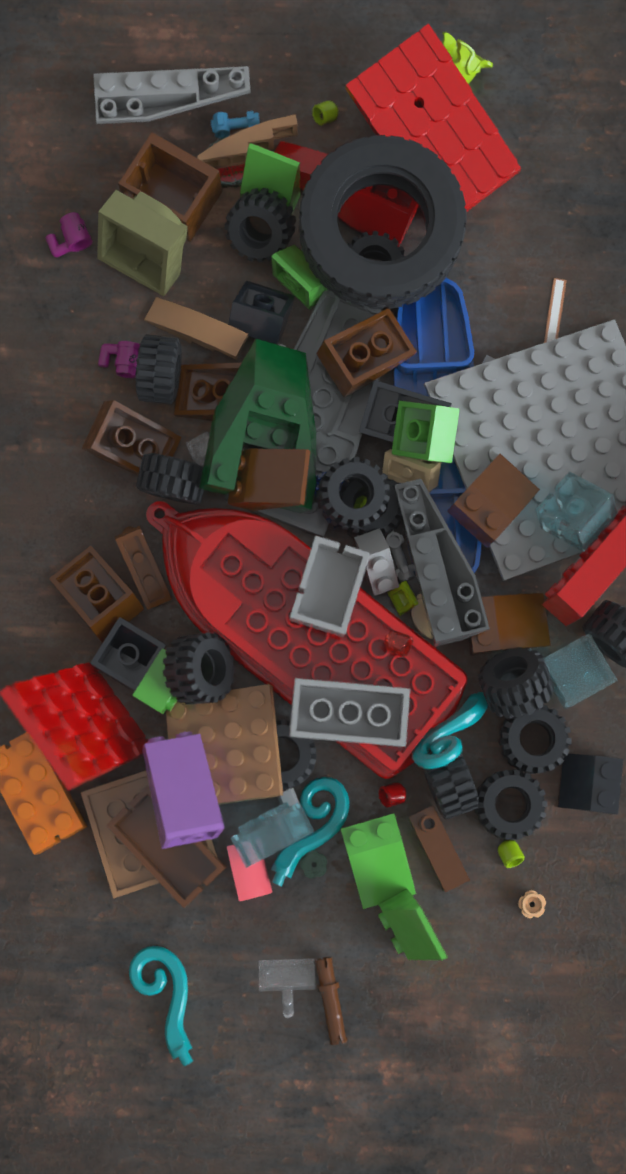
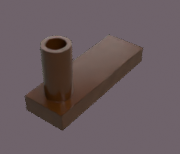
M140 526L124 528L121 534L114 537L147 610L172 600Z
M432 805L409 816L408 819L444 892L446 893L470 881L434 806Z

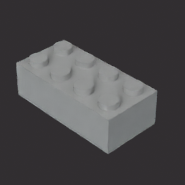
M295 679L289 737L405 747L410 689Z

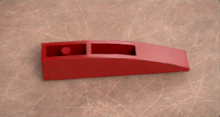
M283 141L279 142L275 150L277 154L300 162V189L304 191L305 185L310 180V175L316 166H320L321 161L328 155ZM375 185L363 188L351 195L342 205L337 218L351 229L360 233L368 232V235H372L373 231H379L378 235L383 236L384 232L390 234L389 239L396 238L399 241L398 247H400L419 205L410 195L400 189L385 185Z

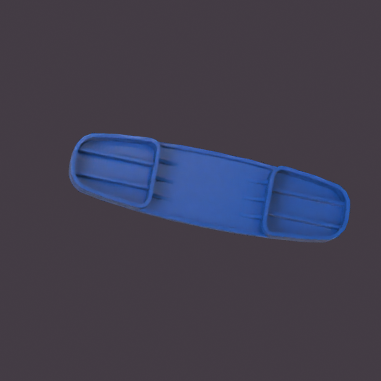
M445 278L426 297H420L419 301L398 307L397 321L417 353L394 368V386L428 396L424 383L474 367V347L463 292L455 282ZM453 458L452 463L441 462L438 485L429 494L475 573L480 563L482 543L447 512L466 491ZM407 541V546H408V550H409V554H410L411 563L413 564L412 557H411V553H410V549H409V545H408V541Z

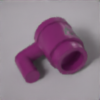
M77 212L66 214L60 219L61 231L66 242L59 245L55 234L46 236V241L54 257H60L70 251H82L93 242L84 220L81 219Z
M119 341L118 344H103L100 350L98 366L108 368L110 354H116V375L124 378H136V365L140 344L130 341Z

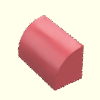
M260 838L227 846L239 902L272 893Z

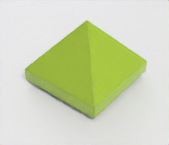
M403 581L399 584L398 588L387 592L400 616L419 604L407 581Z

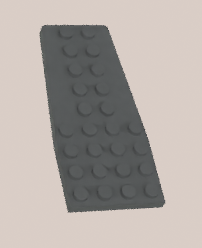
M325 290L322 293L294 350L305 352L307 356L317 435L316 486L312 508L303 513L280 508L254 512L324 538L331 519L329 517L325 519L322 515L324 513L323 508L319 509L318 507L320 498H317V491L320 488L318 484L324 477L323 475L335 463H339L346 458L351 460L353 457H356L363 434L359 432L373 382L344 398L316 353L324 340L383 310L351 304V301H344L334 295L333 291ZM246 446L244 450L257 448ZM347 480L340 483L339 491H341L343 483ZM226 494L224 497L226 501H228L229 494Z

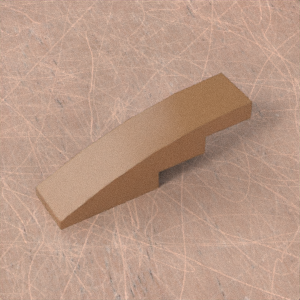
M296 114L269 120L243 129L214 144L197 157L215 169L245 164L250 143L267 150H273L274 139L297 136Z
M157 297L144 319L145 322L189 343L195 342L213 352L217 350L236 360L248 339V334L200 312Z

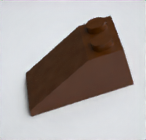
M386 309L324 340L316 354L345 398L415 355L417 351L391 310Z
M241 363L181 365L174 415L176 417L212 421L214 410L224 396L228 385L235 377Z
M110 400L103 402L82 449L104 461L138 475L144 454L154 453L173 457L182 437L117 401Z
M242 450L234 491L228 493V504L251 511L304 505L310 450Z
M499 454L447 512L488 548L540 489L503 455Z
M89 546L49 578L102 643L119 617L129 622L144 610V607L134 593L92 546Z
M543 593L481 597L490 629L468 638L470 656L500 653L516 647L533 649L551 646L546 608L542 605L544 602Z

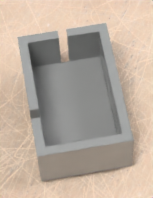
M316 536L298 590L303 592V594H297L289 620L343 637L346 633L370 553L346 545L343 553L339 554L337 551L340 543Z

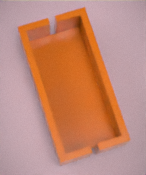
M27 732L9 742L11 746L2 745L0 747V792L34 855L40 854L60 843V839H67L88 827L70 792Z

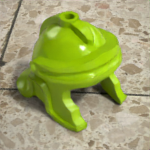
M447 32L442 33V44L451 55L452 61L468 84L477 73H480L481 68H493L492 62L476 55L468 44L460 39L456 41Z

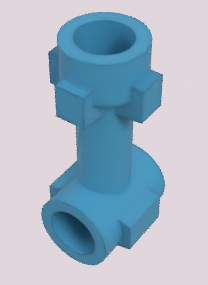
M253 111L247 112V117L228 119V114L225 112H217L213 115V120H211L212 132L215 133V137L220 139L227 138L230 135L231 129L249 128L260 124L259 113H253Z

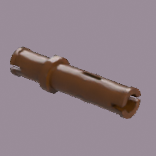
M323 957L322 960L321 958L315 959L319 979L317 988L322 995L330 1045H338L339 1041L345 1043L347 1038L337 991L340 987L339 982L335 980L332 957Z

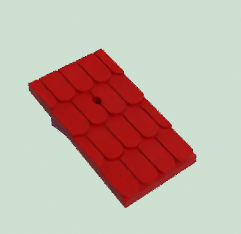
M429 23L346 84V91L376 135H385V137H390L391 135L398 136L408 141L410 139L422 144L424 148H429L438 155L440 160L443 159L451 169V173L455 174L461 186L460 191H463L466 203L465 209L467 211L520 172L521 168L518 165L517 159L472 93L471 87L452 61L451 55Z
M91 662L62 669L56 673L36 676L31 680L16 682L0 691L2 698L68 790L143 756L144 744L148 743V739L145 738L146 736L135 720L129 716L130 713L117 695H114V691L102 674L98 673L99 670L90 664Z

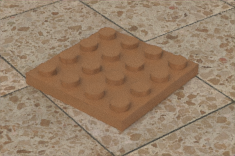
M267 684L234 689L229 694H225L223 700H218L215 703L185 704L177 701L170 712L166 710L168 739H174L177 734L183 732L201 735L218 805L283 796L272 685Z
M147 771L81 792L113 899L160 883L106 826L124 808H129L131 811L135 809L129 803L149 786ZM204 840V844L217 856L213 840Z

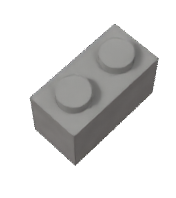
M380 528L354 537L357 549L370 553L364 575L373 595L376 596L398 588L399 584L390 548Z

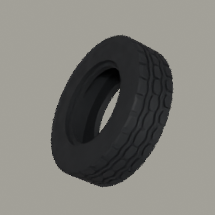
M372 135L368 138L362 137L353 140L351 143L343 144L336 148L335 152H330L321 161L320 166L317 165L310 175V180L307 181L302 193L303 197L299 211L300 244L305 260L309 263V268L315 277L319 278L320 283L329 291L332 290L337 297L344 301H351V304L357 306H369L370 309H383V307H388V309L398 308L404 304L409 305L419 301L420 297H426L451 272L459 255L466 231V203L455 174H452L451 169L443 159L440 160L438 155L429 148H424L420 143L410 139L408 141L398 136ZM385 185L395 187L410 195L421 208L425 218L426 235L420 245L405 257L393 261H374L354 252L345 243L340 234L337 216L345 201L357 191L370 186Z

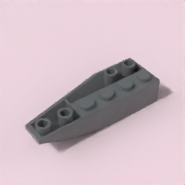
M422 479L394 485L434 646L437 647L461 641L489 630L476 576Z

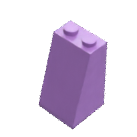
M183 732L177 734L174 739L165 740V737L149 739L148 743L144 744L142 751L161 848L164 849L218 838L224 829L201 735Z

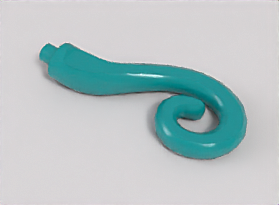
M483 692L471 694L454 715L436 725L424 735L412 751L415 764L421 768L434 769L451 763L462 752L460 739L448 735L472 726L481 719L488 707ZM429 749H431L433 755L427 754Z
M332 777L316 778L310 781L303 789L300 805L303 812L309 818H325L331 810L329 802H323L319 807L313 806L312 798L318 791L325 790L334 796L335 809L330 820L322 828L288 844L279 853L271 870L276 872L272 883L282 886L286 876L292 877L302 856L326 843L344 825L349 812V796L344 785L337 779Z
M148 946L141 949L133 957L129 967L130 981L139 993L148 996L156 995L166 986L167 975L165 971L161 968L156 969L154 973L155 981L153 983H146L142 979V969L145 964L154 960L162 962L168 968L173 980V993L165 1023V1039L172 1058L178 1057L184 1067L193 1062L188 1052L193 1047L183 1026L188 995L186 971L179 958L169 949L160 946Z

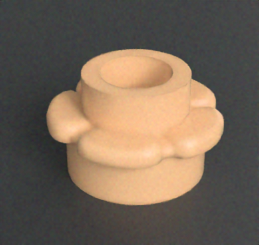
M530 890L520 897L518 905L525 917H540L545 911L546 901L543 895ZM530 902H534L535 906L530 907Z

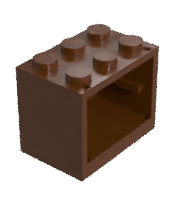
M153 132L118 183L121 193L130 198L137 196L141 191L168 207L179 218L181 223L188 226L186 237L188 242H191L222 193L219 170Z

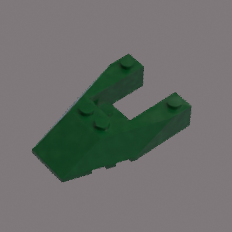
M259 339L254 340L239 366V370L214 410L199 489L224 495L234 491L243 445L257 449L310 450L304 505L282 507L280 509L297 513L311 510L316 486L317 435L305 352Z

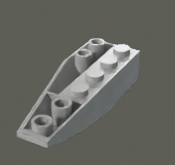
M249 66L94 74L97 124L147 122L250 93Z

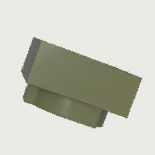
M115 190L98 212L97 259L160 295L165 296L180 276L183 245L186 242L188 226L181 223L179 218L164 204L141 191L137 196L130 198Z

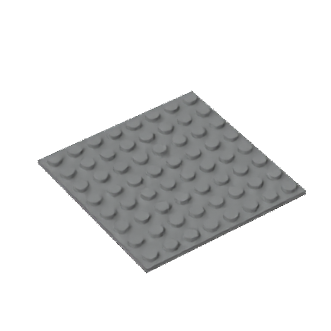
M615 320L424 383L429 397L452 403L451 408L460 409L453 458L466 490L499 454L503 455L540 489L512 523L489 546L503 581L581 553L588 544H592L597 539V533L614 519L613 515L623 505H626V345Z

